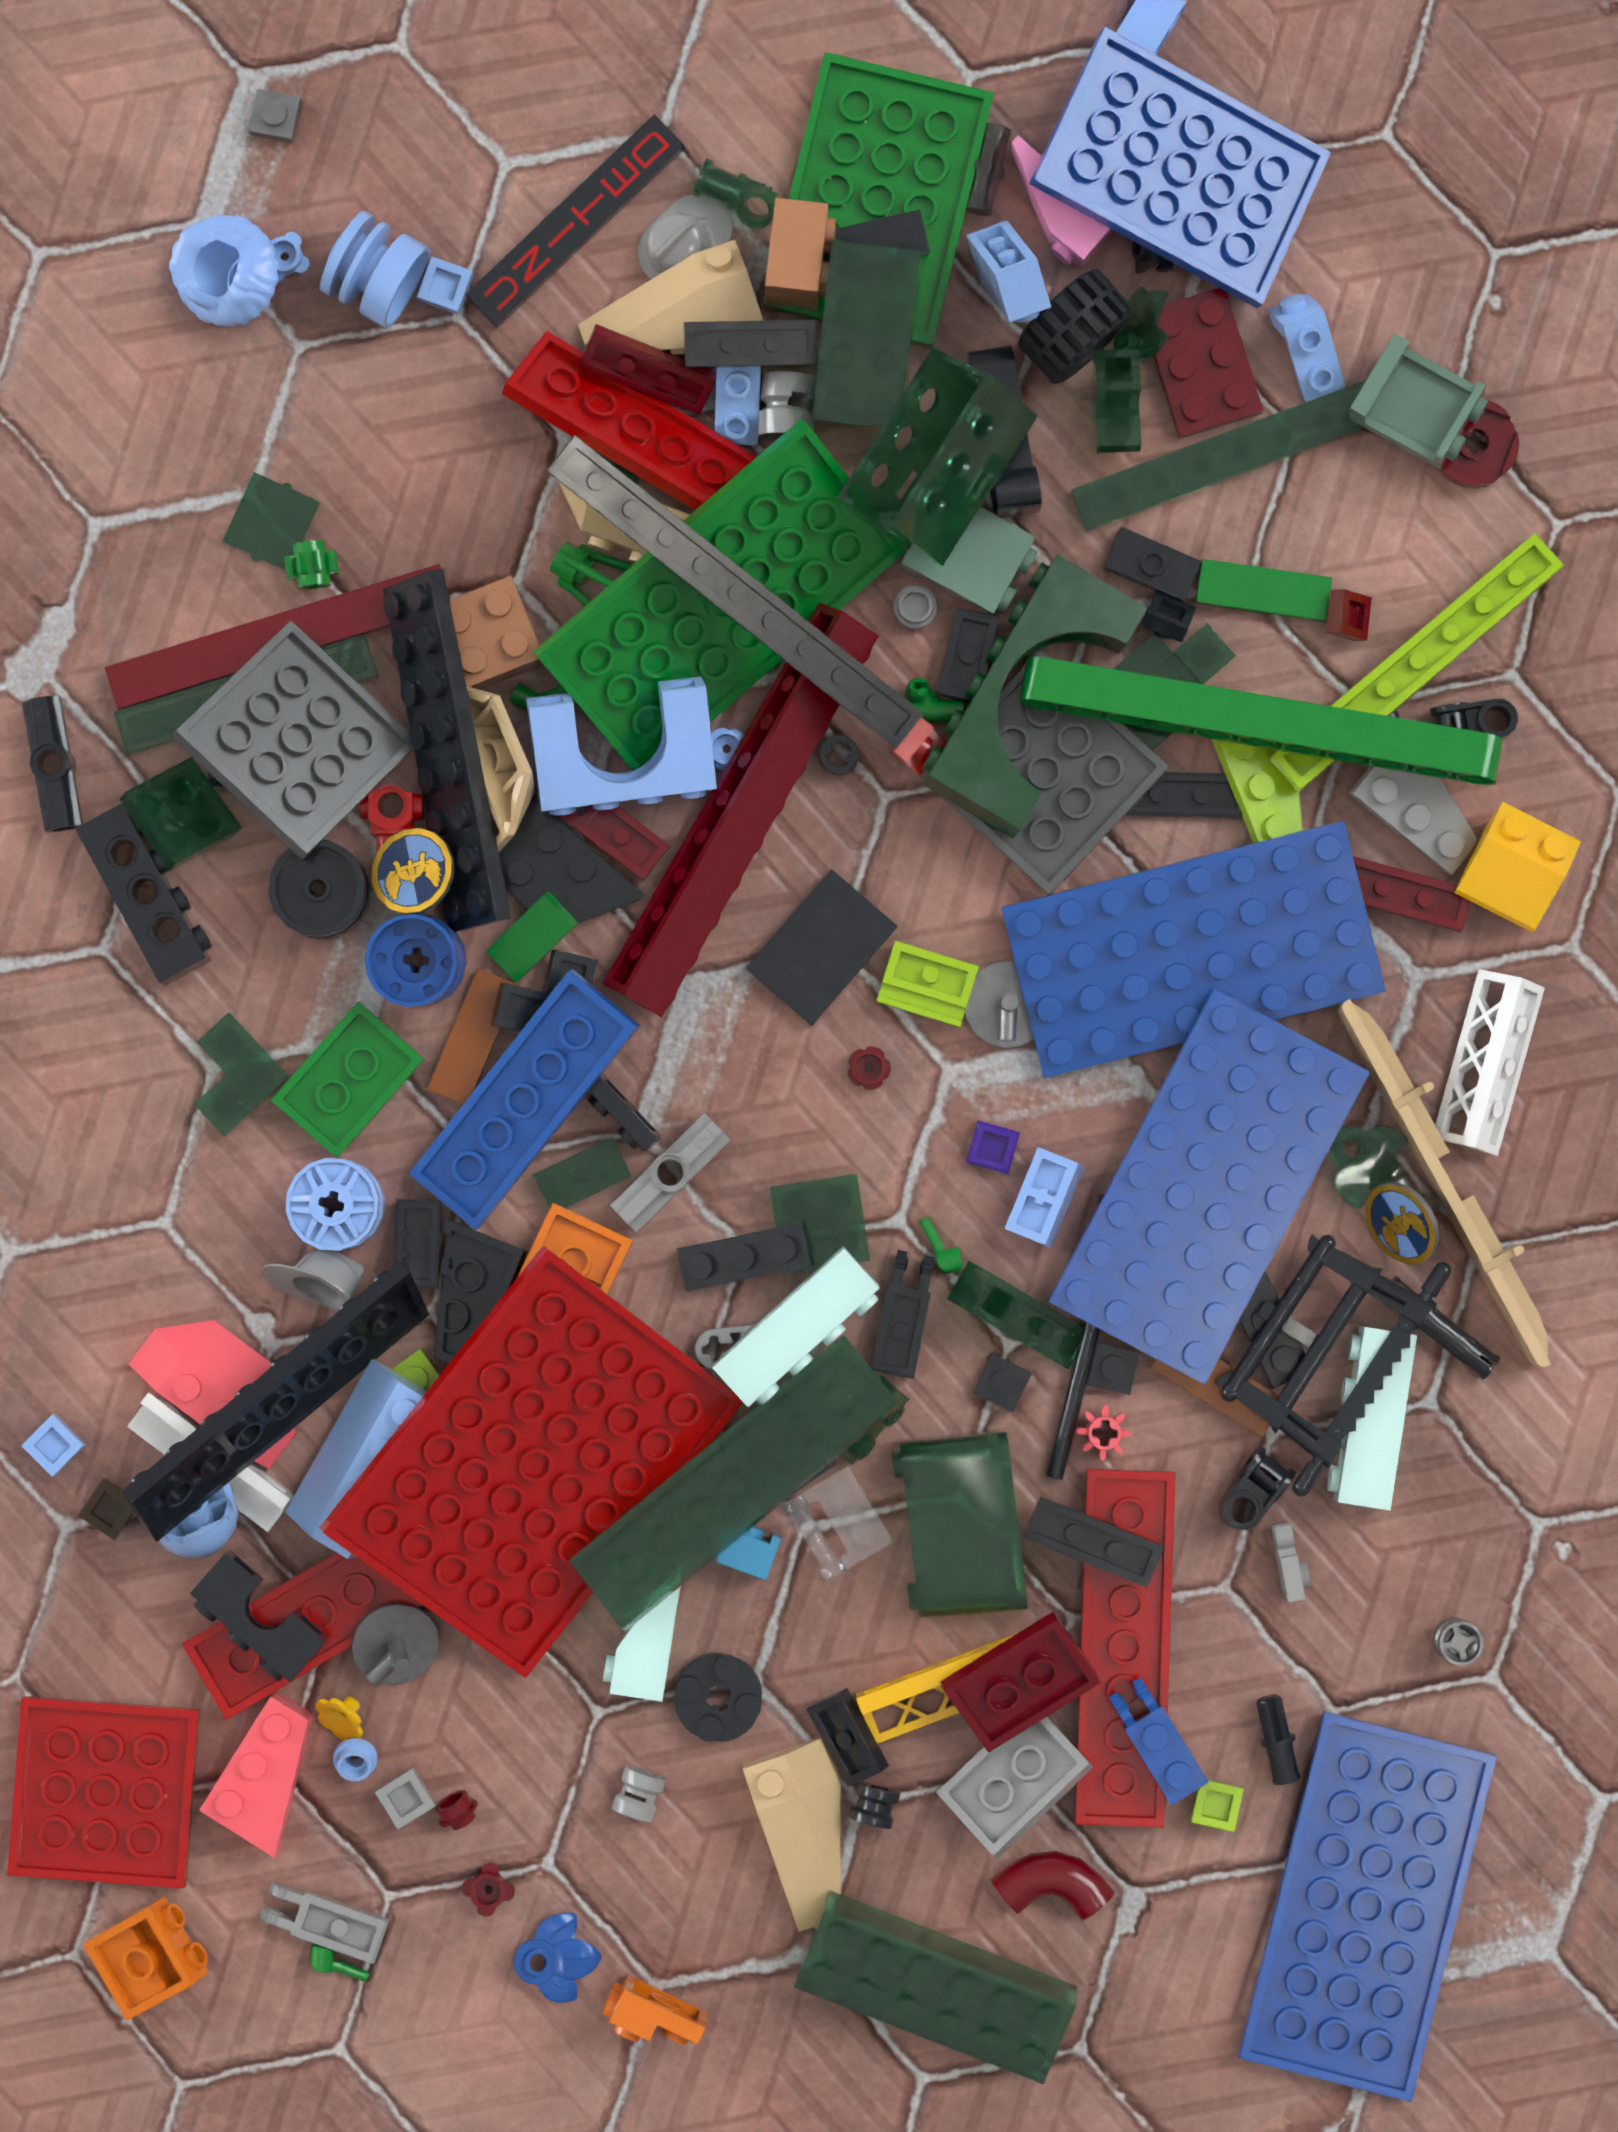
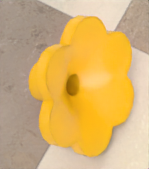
M347 1696L343 1702L336 1698H331L329 1701L325 1699L318 1700L315 1708L319 1712L318 1721L323 1727L332 1730L333 1734L341 1740L349 1738L360 1739L363 1736L364 1732L360 1726L361 1719L356 1713L360 1708V1704L355 1698Z

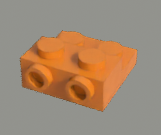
M553 1203L519 1275L544 1245L609 1294L633 1240Z
M165 1896L132 1913L124 1920L82 1944L126 2021L194 1985L209 1973L206 1968L208 1957L204 1947L198 1942H191L183 1928L186 1920L182 1909L175 1903L169 1904Z
M629 1974L623 1985L617 1982L614 1983L602 2015L610 2018V2023L616 2025L614 2031L617 2034L634 2042H638L640 2037L650 2041L658 2025L664 2028L662 2034L676 2043L687 2045L689 2040L698 2044L706 2029L707 2021L706 2011Z

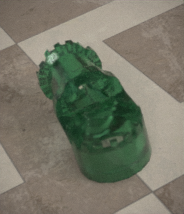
M708 158L705 160L701 171L704 173H699V176H702V178H697L693 195L696 197L705 195L727 204V209L737 213L740 221L749 228L761 229L768 226L773 219L775 197L777 198L778 195L776 191L773 192V188L766 187L764 183L762 184L748 178L747 174L741 172L739 175H735L714 166L713 160ZM753 197L762 199L768 206V213L766 215L754 214L748 208L747 200Z

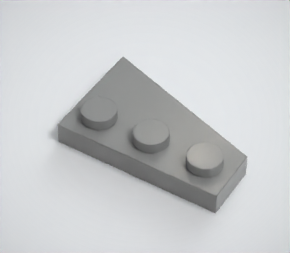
M1369 766L1349 792L1353 798L1446 875H1453L1478 842L1477 837L1440 778Z

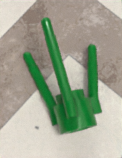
M567 541L553 559L550 572L560 577L557 585L570 592L584 607L592 600L575 585L576 582L583 586L591 578L605 587L614 582L613 579L595 570L596 563L593 561L624 572L633 565L596 552L584 544L576 547Z

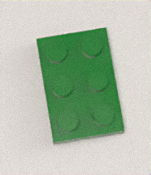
M358 1001L271 1101L333 1156L339 1159L425 1059Z

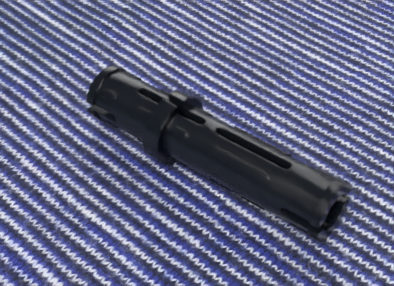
M1395 1276L1393 1279H1391L1392 1281L1412 1290L1409 1286L1402 1282L1398 1276ZM1435 1303L1429 1314L1419 1326L1416 1325L1414 1330L1421 1329L1478 1374L1482 1380L1485 1379L1494 1370L1491 1366H1496L1500 1357L1493 1354L1436 1309L1437 1303Z

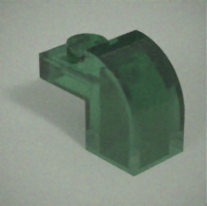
M1139 349L1095 350L1092 406L1093 420H1095L1097 453L1140 452Z

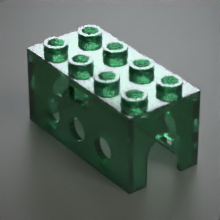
M836 235L832 240L812 420L900 430L904 421L924 245L904 242L901 245L860 241L859 237Z
M932 347L837 498L885 537L943 566L1038 415L991 374ZM933 388L935 391V401L929 410L922 412L920 410V399L928 389ZM906 426H910L912 435L909 443L904 448L897 449L896 437L899 431ZM881 464H886L888 474L885 481L881 485L874 487L872 475L875 469ZM914 471L917 475L902 499H900L897 494L911 472Z

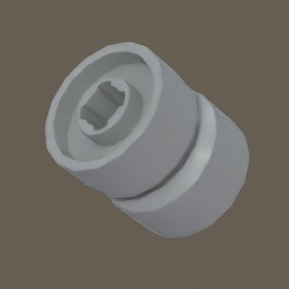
M790 371L766 372L761 375L760 400L766 404V408L759 411L757 435L759 438L775 442L800 419L807 422L815 433L816 416L809 410V407L816 404L817 377L806 373Z

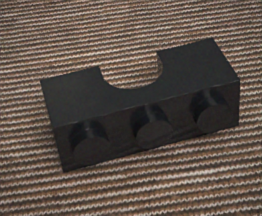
M230 1550L220 1558L190 1592L197 1600L193 1606L209 1621L214 1622L218 1618L230 1629L227 1636L239 1648L246 1652L249 1648H252L261 1656L263 1660L260 1665L269 1675L278 1681L284 1677L291 1682L330 1637L298 1609L294 1610L282 1624L277 1626H267L258 1622L251 1613L250 1598L254 1590L264 1579Z

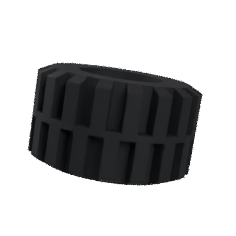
M1097 268L1083 273L1050 301L1051 308L1040 311L1041 314L1031 320L1025 327L1017 344L1053 384L1066 381L1087 365L1121 332L1131 319L1134 307Z

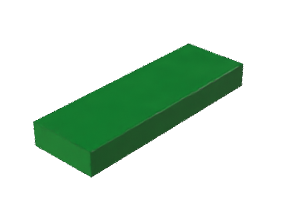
M1208 559L1201 560L1195 604L1324 623L1327 619L1332 577Z

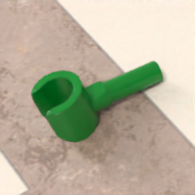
M927 1216L921 1219L919 1223L932 1245L939 1270L945 1274L961 1271L963 1263L958 1246L944 1249L943 1242L930 1218Z
M315 1943L312 1944L310 1964L315 1971L322 1973L333 1971L364 1982L367 1981L369 1971L343 1961L334 1960V1950Z

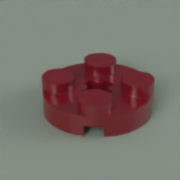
M1488 400L1489 402L1478 422L1474 424L1468 421L1461 433V436L1470 438L1474 432L1481 434L1480 442L1486 445L1485 450H1477L1475 454L1467 452V446L1464 444L1454 462L1446 458L1441 469L1435 467L1450 482L1467 488L1490 486L1505 475L1514 464L1519 451L1518 432L1515 431L1514 424L1511 422V417L1507 411L1495 402Z

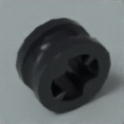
M833 735L827 738L821 745L819 753L820 763L824 770L832 775H846L857 765L859 757L858 747L848 736ZM840 743L842 744L841 749H844L845 746L850 749L851 754L846 757L847 765L836 767V761L830 764L827 760V756L832 754L831 746Z

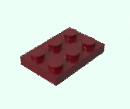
M1217 288L1141 312L1140 316L1179 439L1263 413L1261 400L1226 291Z
M1054 1611L940 1681L943 1690L988 1753L1101 1683L1097 1673Z

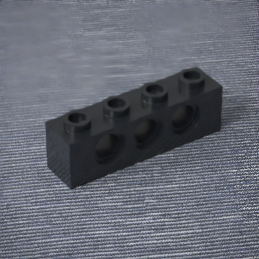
M121 803L75 828L160 984L166 986L212 961L206 951L212 948V944L202 926L199 924L193 927L186 911L192 909L180 886L171 887L165 876V873L171 869L160 849L157 847L151 850L144 835L150 831L138 809L131 812L127 806ZM125 843H133L137 849L135 861L130 865L120 866L116 859L117 850ZM154 881L158 887L157 898L150 904H141L137 898L138 888L144 882ZM173 919L179 926V934L174 941L163 943L159 939L158 928L162 922Z

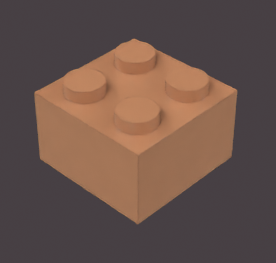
M775 197L765 280V300L767 305L818 310L819 298H828L831 262H825L824 255H833L836 234V218L828 217L829 204Z
M512 576L449 600L467 687L483 690L543 665L533 653L540 645Z

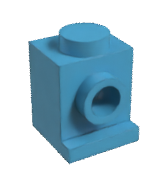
M740 1522L738 1528L720 1524L711 1549L719 1552L716 1559L717 1563L766 1580L781 1541V1535L773 1533L771 1539L767 1540L762 1538L764 1530L753 1525Z

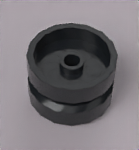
M322 840L303 860L290 848L278 857L269 875L268 895L274 912L287 927L310 939L330 940L348 934L362 921L370 905L371 885L365 868L346 848L329 840ZM316 882L321 885L326 884V892L320 897H315L316 893L311 890Z

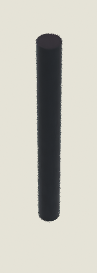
M1086 1321L1083 1323L1046 1476L1063 1480L1100 1332L1099 1328Z

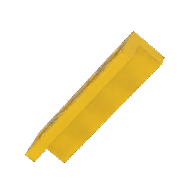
M1017 1633L856 1693V1700L861 1713L877 1744L960 1713L954 1704L946 1707L949 1697L943 1690L940 1681ZM930 1689H936L945 1694L938 1710L927 1714L912 1707L917 1694ZM909 1698L907 1704L901 1702V1700ZM891 1704L904 1709L896 1726L879 1732L872 1711ZM909 1712L919 1716L918 1718L905 1722Z

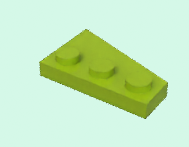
M1211 739L1236 802L1243 814L1242 816L1252 842L1255 843L1302 831L1300 793L1270 761L1271 756L1278 750Z

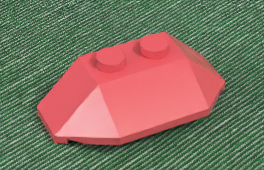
M216 1320L154 1329L128 1365L157 1393L201 1424L207 1416L218 1412L234 1399L242 1387L252 1384L269 1370L272 1362ZM293 1428L255 1461L270 1469L296 1435V1428Z

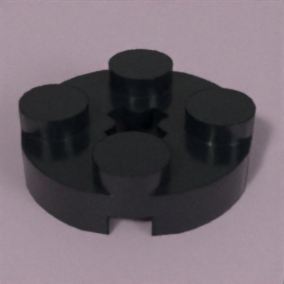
M720 1652L706 1653L692 1660L684 1668L675 1688V1709L686 1729L700 1737V1739L706 1742L730 1741L740 1737L753 1726L761 1711L762 1686L755 1670L743 1659ZM717 1685L720 1690L728 1688L731 1693L726 1698L728 1706L720 1709L718 1705L710 1706L707 1703L706 1699L711 1696L709 1690L711 1686Z

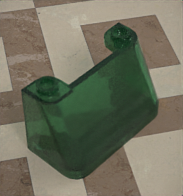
M1004 1429L899 1441L900 1451H893L891 1454L894 1478L903 1477L915 1571V1583L907 1584L910 1610L918 1609L920 1618L1027 1610L1025 1577L1007 1432Z

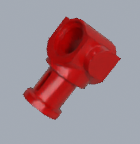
M387 785L382 786L376 791H371L360 802L361 819L370 820V835L376 837V854L389 837L404 829H413L416 820H423V794L405 792L398 786ZM393 795L401 797L404 806L400 815L394 818L384 817L381 813V804L384 799Z

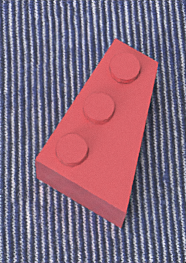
M276 1691L267 1701L199 1811L275 1858L281 1851L283 1836L292 1807L293 1795L314 1714Z

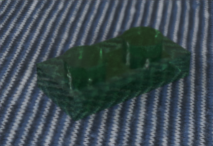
M613 1136L533 1174L549 1208H551L553 1203L567 1208L632 1177Z

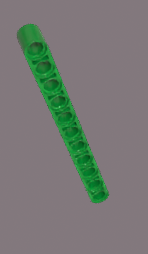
M1045 657L1027 658L1019 700L1025 706L1040 710L1478 785H1493L1496 783L1503 742L1501 737L1484 732Z

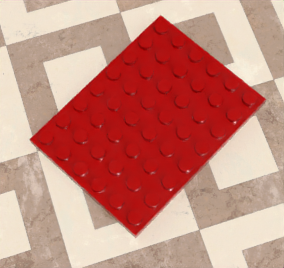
M543 1245L319 1528L333 1541L526 1678L730 1421L743 1402L731 1388Z

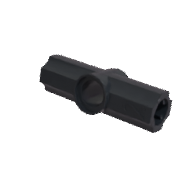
M59 695L31 698L22 702L31 751L30 768L35 775L44 831L48 833L72 830L83 825V818L75 778L76 762L70 750L62 699ZM60 753L63 759L61 770L54 775H46L43 770L45 758L50 754Z

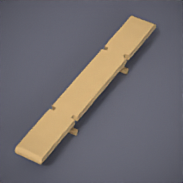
M1351 999L1340 1003L1336 1008L1337 1016L1364 1065L1370 1071L1369 1074L1385 1103L1391 1109L1392 1116L1473 1263L1478 1267L1479 1274L1527 1361L1531 1365L1540 1367L1551 1365L1548 1359V1337L1542 1320L1510 1262V1259L1524 1252V1247L1521 1245H1509L1504 1249L1502 1248L1474 1195L1461 1201L1454 1185L1449 1179V1175L1446 1174L1439 1161V1158L1450 1153L1420 1099V1096L1434 1089V1084L1427 1082L1414 1087L1385 1033L1371 1015L1353 1004Z

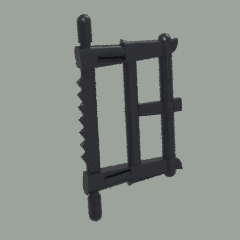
M1312 1234L1308 1242L1310 1254L1277 1305L1274 1306L1265 1301L1257 1315L1266 1320V1322L1232 1374L1222 1375L1215 1384L1223 1387L1221 1390L1222 1399L1227 1402L1238 1399L1269 1423L1275 1434L1280 1429L1313 1456L1312 1460L1306 1463L1293 1483L1292 1489L1297 1496L1303 1497L1310 1492L1323 1472L1322 1467L1325 1466L1328 1469L1342 1445L1341 1440L1345 1434L1356 1431V1418L1365 1417V1404L1374 1403V1390L1383 1389V1376H1392V1362H1401V1349L1410 1348V1334L1416 1325L1419 1326L1436 1303L1432 1301V1298H1436L1451 1275V1267L1448 1263L1439 1262L1435 1265L1422 1285V1291L1418 1294L1381 1275L1380 1273L1383 1268L1371 1267L1336 1249V1241L1331 1235H1324L1318 1240ZM1323 1265H1325L1352 1284L1317 1335L1292 1318L1291 1314ZM1368 1293L1399 1313L1401 1317L1326 1432H1324L1291 1409ZM1280 1331H1283L1308 1347L1309 1350L1275 1400L1249 1383L1248 1380Z

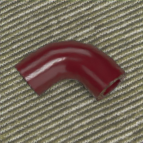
M1058 1851L1030 1853L1006 1866L991 1879L996 1890L1017 1914L1038 1898L1053 1895L1063 1899L1080 1920L1083 1921L1098 1912L1115 1894V1891L1106 1880L1085 1861Z

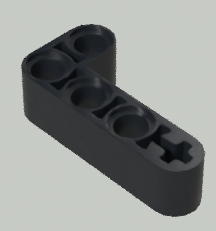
M1012 345L968 352L969 370L993 512L1001 518L1038 513L1042 505L1041 489L1036 466H1033Z

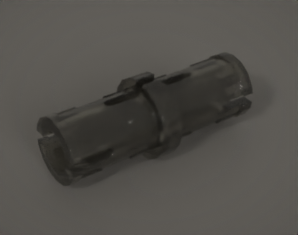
M994 123L986 124L978 160H975L973 169L976 170L966 211L971 214L987 217L992 214V205L998 181L1004 178L1006 170L1002 164L1008 139L1012 132L1008 127Z

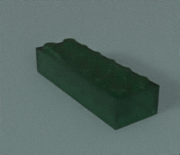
M831 1890L828 1891L798 1966L794 1988L1041 2084L1045 2083L1076 2008L1077 1986Z

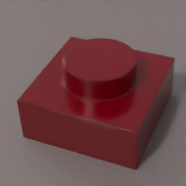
M1346 589L1331 590L1327 611L1326 633L1352 641H1367L1372 597Z

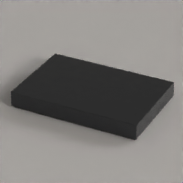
M831 869L751 961L746 970L808 1024L813 1026L898 926Z

